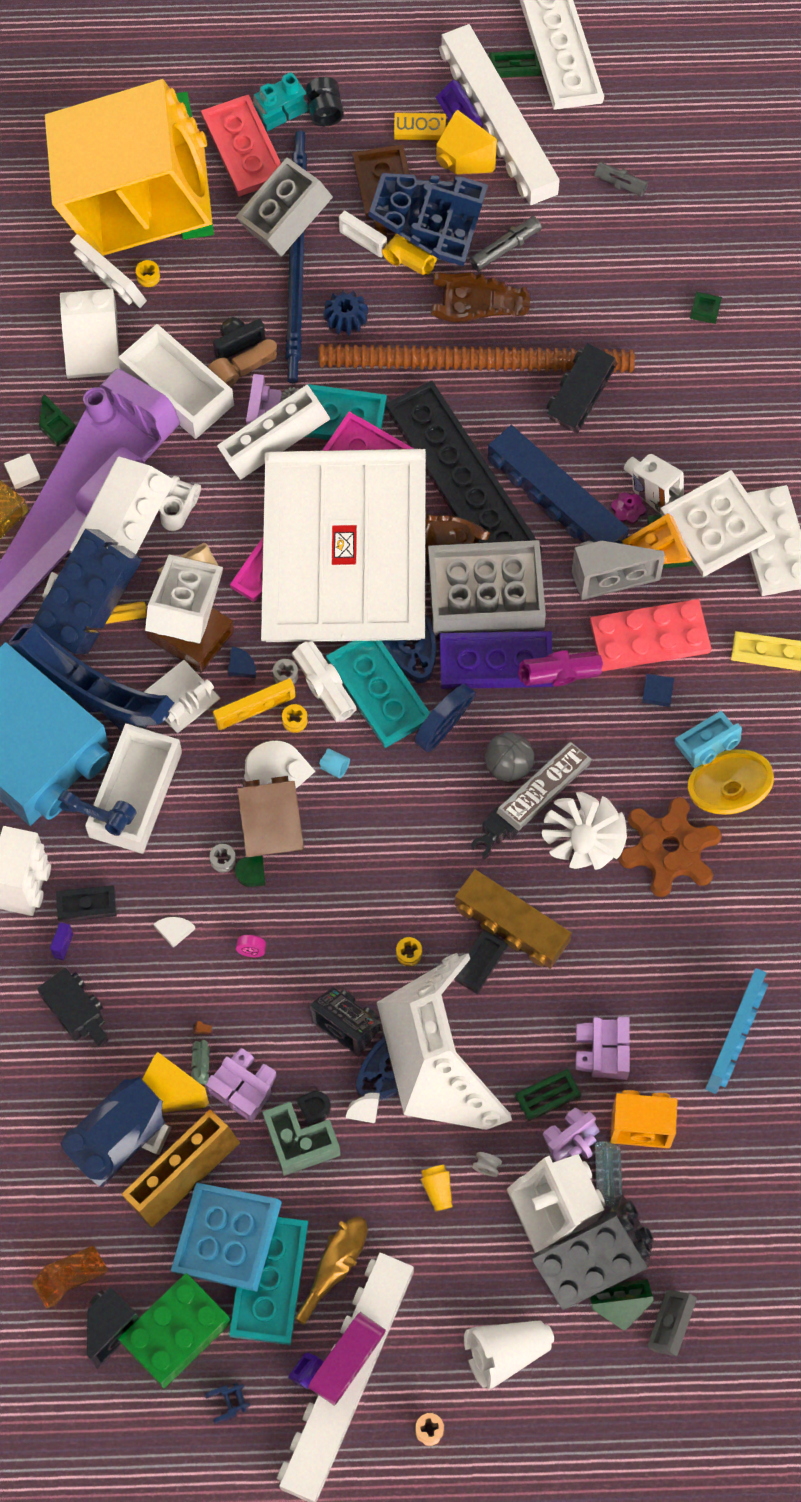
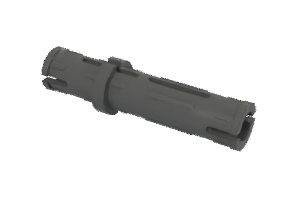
M531 216L519 226H512L508 229L507 234L474 256H471L469 258L471 265L476 271H481L482 268L500 258L515 246H522L524 240L541 231V223L535 216Z

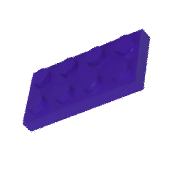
M552 631L440 633L441 689H456L462 684L469 688L553 687L552 683L526 686L523 682H520L518 675L519 663L523 660L544 658L553 653Z

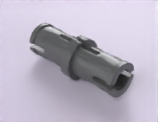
M602 161L598 164L594 175L597 178L614 184L616 189L620 190L623 188L640 197L644 195L648 186V181L628 174V170L624 168L619 170ZM612 174L621 177L627 181H630L631 184H628L622 180L612 177Z

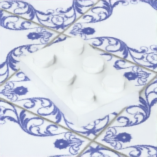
M76 234L70 242L76 249L74 254L82 261V264L92 274L95 272L108 288H113L118 292V296L128 305L133 302L141 308L147 300L135 284Z

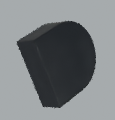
M313 1091L296 1098L308 1127L324 1121L331 1112L330 1100L322 1092Z

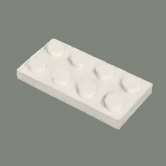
M788 486L749 492L748 495L775 533L773 540L749 552L761 596L801 589V529Z

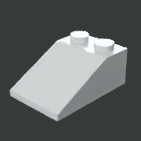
M103 289L60 293L67 379L111 375L115 369H120L118 360L117 308L114 290Z
M169 554L148 603L145 631L200 643L207 627L223 567Z

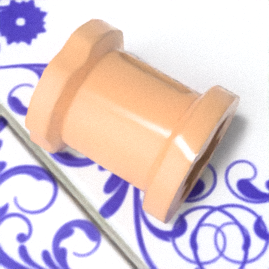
M426 1413L417 1420V1439L426 1446L437 1444L443 1436L444 1424L438 1415ZM431 1422L432 1427H438L434 1431L433 1437H428L427 1432H421V1430L425 1429V1423Z

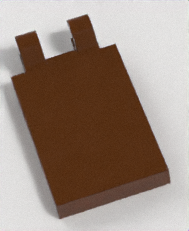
M403 144L352 152L366 220L372 219L368 215L381 174H410ZM374 220L375 230L383 235H387L386 227Z

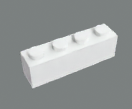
M307 384L221 442L217 447L241 480L265 464V452H283L330 420V418Z

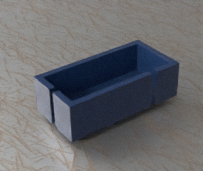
M85 528L32 623L37 624L48 636L72 653L88 654L100 632L97 630H85L87 626L89 628L104 627L143 559L126 547L118 545L117 541L99 529Z

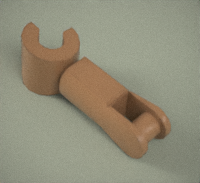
M271 339L264 340L253 349L251 348L233 358L232 364L226 358H219L213 361L208 368L231 388L238 381L239 377L274 361L277 357V344Z

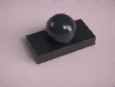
M227 318L220 328L222 337L213 341L214 355L217 359H227L266 339L265 328L261 319L259 318L245 325L239 318Z

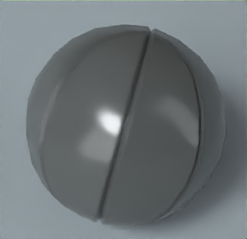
M505 732L491 739L485 749L484 760L488 771L495 778L505 782H515L529 773L533 767L535 755L532 745L525 737L517 733Z

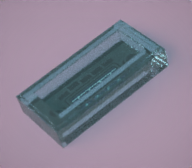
M606 1141L595 1142L597 1189L600 1190L605 1205L613 1207L616 1197L622 1195L620 1146Z

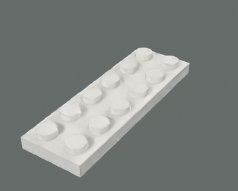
M520 0L553 109L603 103L604 94L574 1Z

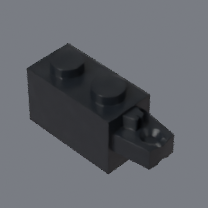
M65 967L37 988L38 993L74 1041L81 1036L84 1039L89 1035L97 1046L100 1047L108 1041L107 1035L100 1027L105 1023L100 1012L103 1007L93 994L88 997L84 992L83 988L86 985L76 972L71 975Z

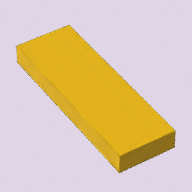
M291 678L214 710V722L218 730H223L294 699L295 687Z

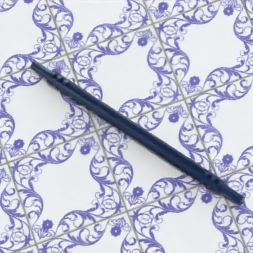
M297 131L295 133V152L292 154V161L306 170L305 132ZM304 231L289 249L285 358L288 360L287 382L292 384L298 382V361L301 359Z

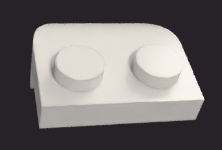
M268 741L256 746L247 755L244 777L246 781L260 780V785L272 784L271 778L288 776L289 781H295L297 788L315 771L292 745L282 741Z

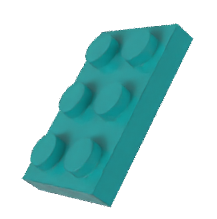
M308 384L330 420L305 437L330 440L348 412L355 414L382 430L387 395Z

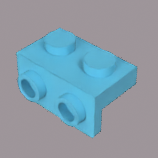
M720 711L676 737L675 745L695 769L701 764L706 765L712 762L722 751H729L735 748L741 741L742 727L738 723L733 725L725 714Z

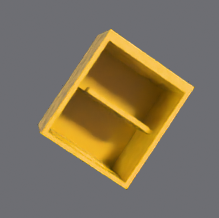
M164 79L45 114L52 205L74 232L102 256L212 225L204 147H207L206 136L203 131L198 130L195 119L189 117L184 103L178 101L175 90L169 88Z

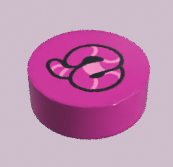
M242 935L237 939L236 951L239 954L247 957H261L265 954L266 942L261 937Z

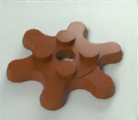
M677 797L670 801L668 813L663 818H653L640 808L633 809L628 814V823L639 833L640 840L636 846L622 850L618 857L619 863L627 869H632L636 866H646L653 874L650 889L658 897H665L670 894L673 880L681 875L690 877L700 886L708 885L713 879L711 868L701 860V852L706 847L719 844L722 833L718 827L713 825L703 828H696L690 825L687 819L690 805L682 797ZM664 840H676L679 848L674 852H669L663 848L662 844Z

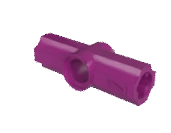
M558 651L544 658L523 660L519 663L518 675L520 682H523L526 686L552 683L553 686H563L577 679L598 677L602 674L603 661L601 655H598L595 651L569 654V651Z

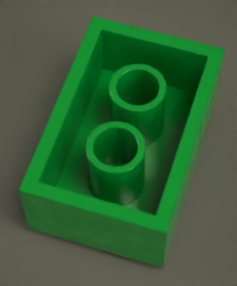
M185 1273L118 1339L136 1361L165 1389L231 1324L229 1316Z

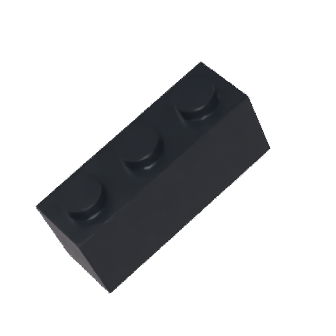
M589 343L585 345L584 349L580 348L573 359L575 365L571 372L567 371L560 382L561 389L557 396L553 395L550 398L546 407L548 410L547 415L552 421L577 434L618 365L615 357Z

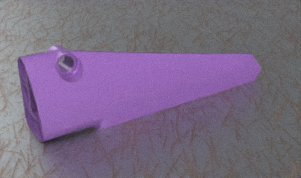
M115 369L100 385V388H91L84 394L83 401L86 409L33 507L0 561V626L69 553V549L116 458L122 457L145 464V461L180 425L173 404L163 393L123 370Z

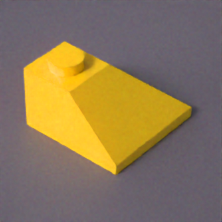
M457 110L437 143L436 160L444 169H449L454 174L492 173L496 165L497 139Z
M157 1052L142 1080L163 1101L162 1112L205 1108L209 1104L205 1087Z

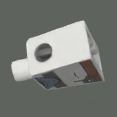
M648 454L642 461L631 457L626 462L624 470L632 475L633 491L657 512L660 513L661 507L684 496L683 472L653 454Z

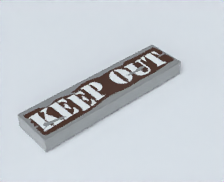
M569 742L498 808L497 813L519 831L587 768L592 759L573 743Z

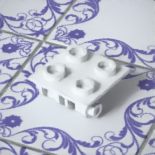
M185 660L144 691L149 694L167 695L174 702V705L169 710L170 714L165 721L177 734L220 700V697L212 690L214 688L212 683L208 679L204 681Z

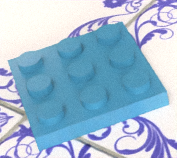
M196 1182L171 1272L178 1275L187 1273L192 1278L257 1292L282 1202L276 1198Z

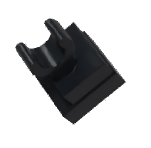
M498 807L482 823V831L485 835L476 838L471 844L472 850L476 849L478 845L486 847V850L482 853L483 859H486L491 854V847L494 845V842L499 845L505 837L512 840L519 833L517 829L497 813Z

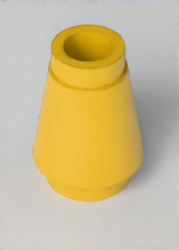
M445 1165L422 1170L423 1178L420 1180L434 1206L435 1212L453 1207L451 1203L449 1171H446Z

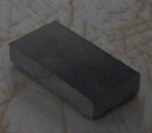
M483 929L469 951L470 960L454 978V981L478 994L507 950L508 944Z

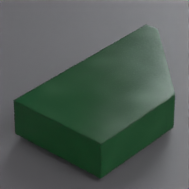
M44 394L41 399L39 427L58 447L72 436L77 426Z

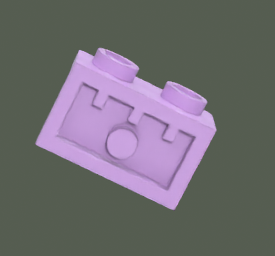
M253 375L246 425L281 402V390L270 389V386H266L264 375Z

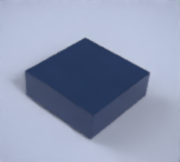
M646 674L642 703L670 707L674 678Z

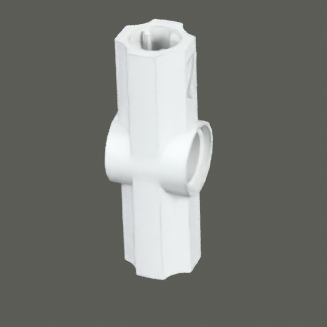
M313 641L300 644L292 652V656L306 676L307 684L314 696L322 700L336 722L344 721L351 717L356 711V705L342 686L343 683L337 670L332 664L326 662Z

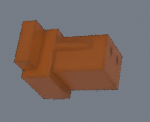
M201 1021L193 1024V1034L209 1035L212 1031L211 1025L202 1024Z

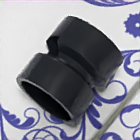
M318 77L310 81L305 91L312 122L317 126L323 127L332 126L340 122L344 117V110L337 81L332 77Z

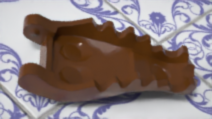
M472 272L460 274L434 273V285L444 288L442 305L433 304L431 306V315L438 319L449 322H468L498 315L525 316L529 312L530 295L524 286L520 289L513 288L512 286L507 287L503 281H496L494 277L486 279L483 274L475 275Z
M425 513V557L428 562V546L478 543L479 539L488 540L490 532L470 520L450 515L441 516Z

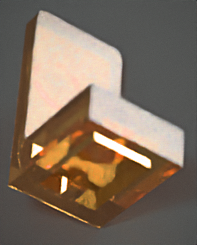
M90 1246L45 1266L33 1280L32 1284L46 1309L56 1305L67 1291L104 1275L108 1268L96 1248Z

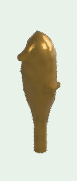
M361 1216L351 1218L346 1222L341 1221L339 1223L340 1228L335 1235L328 1237L329 1240L317 1267L316 1277L310 1294L294 1318L302 1325L306 1324L320 1299L334 1285L343 1280V1278L345 1279L347 1273L357 1264L356 1260L364 1247L368 1232L366 1219Z

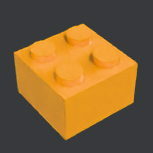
M624 1090L622 1094L617 1093L612 1107L610 1143L670 1149L676 1135L677 1098H670V1095L667 1093H653L652 1096H644L635 1090Z

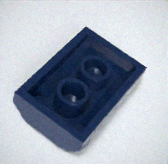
M140 1077L124 1079L76 1128L66 1132L60 1144L65 1153L88 1178L99 1187H104L166 1123L162 1116L163 1101Z

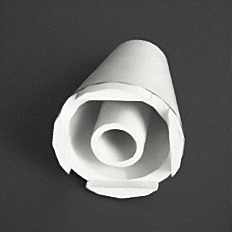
M542 1321L472 1327L467 1329L464 1334L465 1350L471 1349L473 1359L468 1360L472 1372L483 1388L487 1387V1389L496 1387L550 1351L551 1343L554 1342V1335L550 1326L544 1325Z

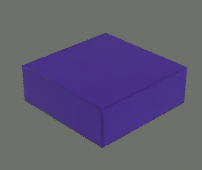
M62 922L58 924L50 949L54 958L64 961L73 937V931L70 925Z
M306 1352L291 1371L288 1378L295 1384L308 1389L311 1380L324 1361Z

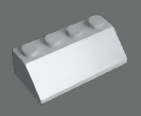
M117 457L69 552L72 553L85 528L99 529L117 541L118 545L124 546L136 554L174 480L152 466Z

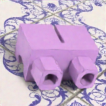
M594 1017L593 1023L577 1024L576 1043H592V1052H576V1070L592 1072V1077L627 1080L630 1072L629 1017H617V1020H602L601 1018Z
M241 1048L231 1059L226 1056L222 1066L214 1075L209 1077L205 1089L206 1092L226 1106L230 1105L232 1110L252 1123L272 1094L271 1086L277 1074L275 1070L265 1064L261 1066L256 1075L249 1072L247 1069L254 1061V1057Z

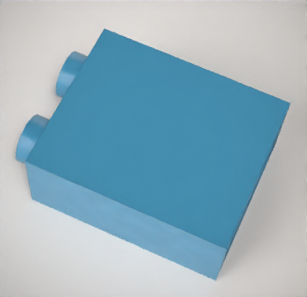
M5 642L0 647V800L31 826L41 815L49 820L62 811L59 808L61 801L58 800L63 790L67 791L81 775L86 779H92L104 769L110 759V753L107 751L110 746L103 724Z

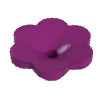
M623 492L611 504L615 517L621 522L636 523L639 516L644 515L646 507L642 504V498L637 494L630 495Z

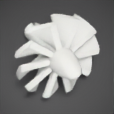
M576 792L581 805L579 811L573 799H557L554 804L568 812L574 819L564 818L553 810H550L545 815L544 823L562 824L567 827L564 830L542 829V836L548 844L561 837H571L566 842L549 851L553 857L569 860L572 849H574L575 852L569 866L570 868L577 869L593 864L596 870L605 866L613 857L617 859L620 856L627 837L626 821L623 813L620 812L618 814L615 807L606 797L602 796L599 804L596 798L583 792Z

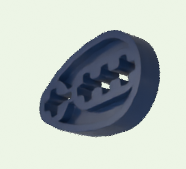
M425 614V639L411 640L415 644V649L411 650L409 646H406V640H381L404 675L416 683L427 682L432 677L435 666V634L431 621ZM415 659L418 660L422 668H425V673L420 674L416 670Z
M462 684L448 694L423 722L416 735L415 744L426 752L436 748L473 701L476 692Z
M385 1036L375 1044L360 1068L356 1081V1091L360 1098L364 1097L367 1093H380L379 1100L399 1095L394 1072H386V1063H391ZM367 1080L371 1083L377 1080L375 1083L376 1091L367 1090L364 1092L363 1082Z

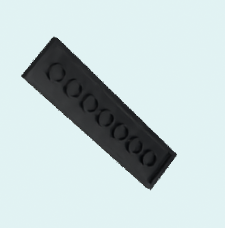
M433 380L386 403L387 412L409 446L414 449H425L426 472L454 516L470 520L490 532L488 540L479 539L478 543L536 540Z

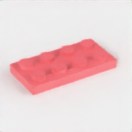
M249 94L201 110L202 119L238 197L259 190L280 166L281 162Z
M699 599L590 617L596 651L598 655H601L603 661L602 671L711 652V645Z

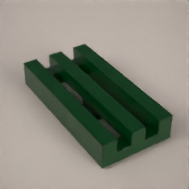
M535 50L489 52V59L500 78L541 76V67ZM535 59V61H521V62H520V60ZM495 61H510L503 63H495Z
M567 1068L515 1093L514 1096L519 1102L527 1122L580 1098L581 1093ZM566 1078L567 1083L532 1100L525 1101V1097ZM569 1089L572 1090L571 1093L533 1111L529 1109Z

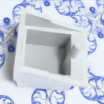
M579 1154L556 1162H552L550 1156H547L507 1188V1192L535 1253L595 1223L604 1211V1198L599 1189L595 1190L590 1180L592 1178L590 1167L587 1162H582Z

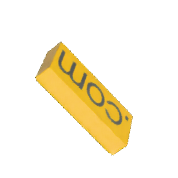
M395 113L394 140H439L446 129V114Z

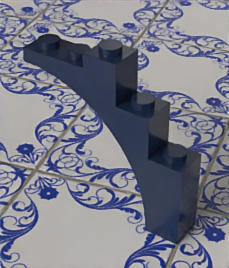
M35 623L22 625L7 643L61 690L68 692L87 712H102L121 732L125 723L143 729L148 725L163 723L168 718L169 710L174 705V702L167 695H155L138 691L94 670L65 650Z

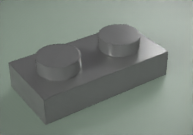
M667 1289L647 1348L657 1353L678 1356L697 1300L695 1296L690 1293Z

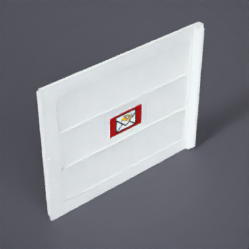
M425 449L265 452L261 641L314 642L425 639Z

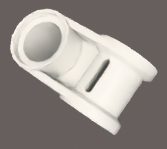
M173 476L172 479L174 481L159 508L161 524L169 531H176L183 527L191 509L197 503L201 491V485H191L181 481L178 476ZM170 512H176V513H177V514H175V515H168V513H170Z

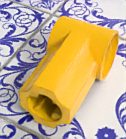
M396 234L382 249L383 256L392 265L399 266L403 264L422 275H429L437 261L435 256L399 234Z

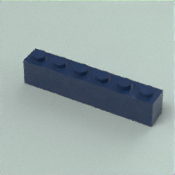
M512 424L488 444V460L490 464L507 474L508 479L516 487L520 486L526 491L527 496L533 503H539L545 508L552 520L559 521L564 525L571 537L574 539L578 538L583 543L587 541H607L623 544L622 541L628 538L629 528Z

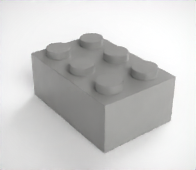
M286 158L236 215V218L250 234L282 257L333 196L320 180L289 158Z

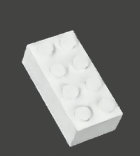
M158 324L152 327L118 357L121 370L163 393L171 401L179 418L180 426L195 439L234 406L232 388Z
M125 723L94 806L110 811L117 801H125L136 809L137 814L132 822L125 826L119 836L110 834L105 829V822L89 816L85 826L90 838L141 854L144 853L182 754L179 739Z

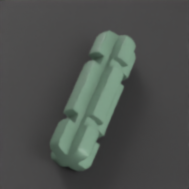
M205 1040L201 1042L195 1041L192 1045L191 1077L198 1083L206 1085L209 1081L210 1048Z

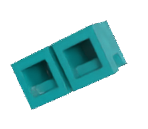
M292 72L283 75L282 80L275 84L267 83L261 86L260 91L253 94L254 107L266 131L287 122L286 117L288 120H291L309 111L308 104L304 100L306 91Z

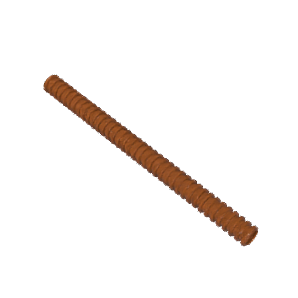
M320 344L318 362L320 368H324V365H328L329 368L337 365V368L353 366L355 369H357V366H362V369H365L366 366H370V369H374V366H378L379 369H382V366H387V369H391V366H394L395 369H399V367H403V369L412 367V370H415L416 367H420V370H424V367H428L429 370H432V367H437V370L445 367V370H449V367H452L453 370H457V368H462V370L470 368L471 371H474V368H478L479 371H482V368H487V371H490L491 368H495V371L503 368V371H507L509 368L512 371L528 369L529 372H532L533 369H537V372H540L541 369H545V372H549V369H553L554 372H557L558 369H562V372H566V370L571 372L575 365L573 359L577 351H575V348H571L570 351H567L566 348H562V351H559L558 348H554V350H550V348L541 350V347H538L537 350H533V347H529V350H525L524 347H521L520 350H516V347L508 350V347H504V350H501L499 347L483 349L482 346H479V349H475L474 346H471L470 349H466V346H462V349H458V346H454V349H449V346H446L443 349L441 346H437V348H433V346L424 348V345H421L420 348H416V345H412V348H408V345H404V348H399V345L391 348V345H387L386 348L383 345H379V347H374V345L366 347V344H362V347H358L357 344H354V347H349V344H346L345 347H341V344H337V347H333V344H329V346ZM604 349V352L615 357L618 363L613 373H616V370H620V373H624V371L632 373L634 371L635 352H633V349H629V352H625V349H621L620 352H617L616 349L612 351Z

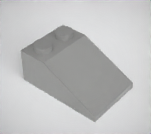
M587 541L581 543L578 547H575L572 565V575L581 601L659 581L661 579L665 554L664 551L607 541Z

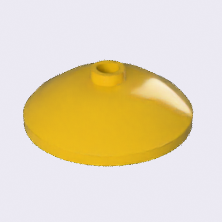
M743 749L722 751L712 762L706 765L701 764L692 771L688 780V791L694 804L704 811L724 815L736 814L754 807L768 795L774 783V774L769 761L756 752Z

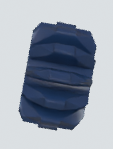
M342 290L340 296L332 293L331 300H326L323 316L325 321H327L329 330L336 328L338 335L342 331H346L349 336L351 330L359 332L361 325H366L368 306L364 303L363 296L356 297L354 290L350 294H346Z

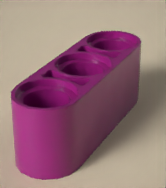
M359 1312L323 1362L308 1388L335 1406L381 1341L386 1329L362 1312Z

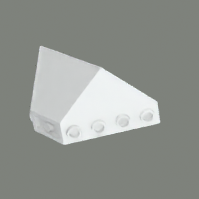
M455 953L444 958L441 965L378 1001L377 1006L404 1115L487 1130L509 1122L512 1118L508 1110L456 1053L441 994L467 964L470 956L469 953L458 956Z

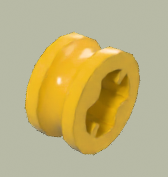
M145 260L136 266L138 283L143 287H153L159 282V267L154 261ZM145 271H146L147 273L152 272L153 275L150 276V275L146 274V275L144 276V275H143V272H145Z
M292 704L283 710L282 721L284 728L292 733H298L305 729L308 723L307 712L301 705ZM293 714L295 717L301 715L299 716L300 722H289L290 715Z
M406 937L398 942L396 957L399 963L404 966L418 964L422 957V945L417 939ZM405 946H411V950L416 948L414 957L407 958V954L405 956L402 955Z

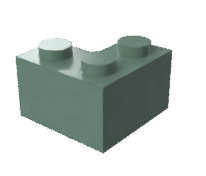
M291 1102L262 1112L283 1176L340 1156V1147L330 1119L301 1129Z

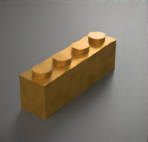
M476 869L455 896V906L461 915L468 919L473 917L481 923L480 925L484 930L493 935L497 933L505 939L504 941L509 947L516 951L521 949L529 955V959L540 967L545 965L551 969L570 943L572 935L570 931Z
M209 1110L121 1195L153 1228L195 1187L196 1182L199 1183L240 1142L229 1126L212 1110Z

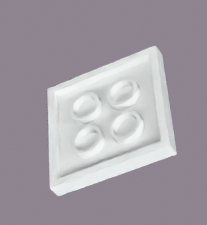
M732 470L660 508L662 516L667 513L673 516L692 561L703 577L773 540L775 537V533Z

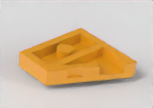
M669 513L622 541L625 545L664 551V564L682 563L692 560L676 522Z

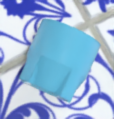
M327 749L320 760V769L340 779L349 766L350 758Z

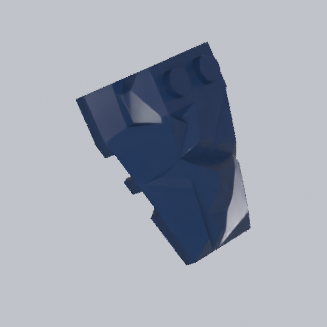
M382 173L368 216L436 258L464 266L488 184L465 177H455L454 181H439V176H430V180H417L415 175Z

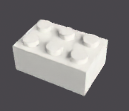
M7 826L2 828L0 835V909L33 916L35 908H40L43 900L41 887L43 881L49 879L51 864H48L47 854L44 852V845L41 844L38 833Z

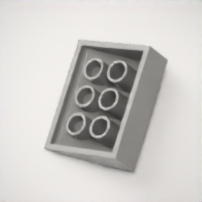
M539 540L428 546L432 626L435 635H440V633L544 630L546 612Z

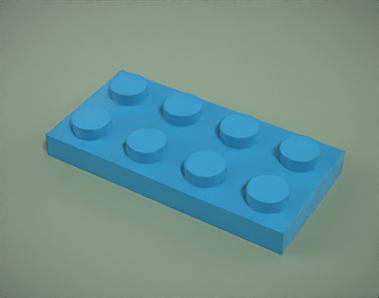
M755 968L705 1090L716 1094L720 1086L726 1088L736 1064L731 1059L737 1061L747 1038L742 1033L748 1034L758 1011L754 1008H759L768 984L763 982L767 972Z

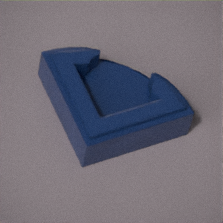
M232 646L228 676L256 679L255 663L246 651Z

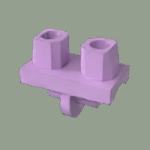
M574 1108L565 1117L566 1124L569 1126L565 1131L561 1132L556 1126H551L543 1132L545 1142L555 1162L577 1154H581L586 1159L593 1155L589 1147L596 1142L594 1136L600 1131L595 1123V1116L590 1111L584 1114L579 1109Z

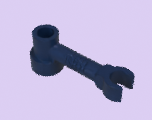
M63 790L58 798L61 801L59 808L67 812H80L106 823L105 829L115 836H119L125 826L129 825L137 814L136 809L125 801H117L112 810L106 811L81 801L79 797L66 790Z

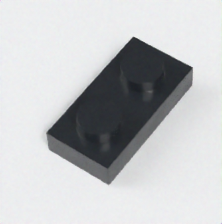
M114 885L56 891L57 918L59 922L117 916Z

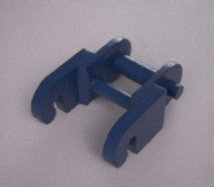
M234 1383V1387L230 1389L225 1385L204 1394L206 1399L220 1394L225 1398L228 1413L214 1418V1424L237 1417L236 1412L238 1411L247 1412L246 1408L250 1407L251 1404L245 1403L241 1391L245 1387L244 1384L238 1385V1383ZM235 1392L239 1406L233 1408L229 1394Z

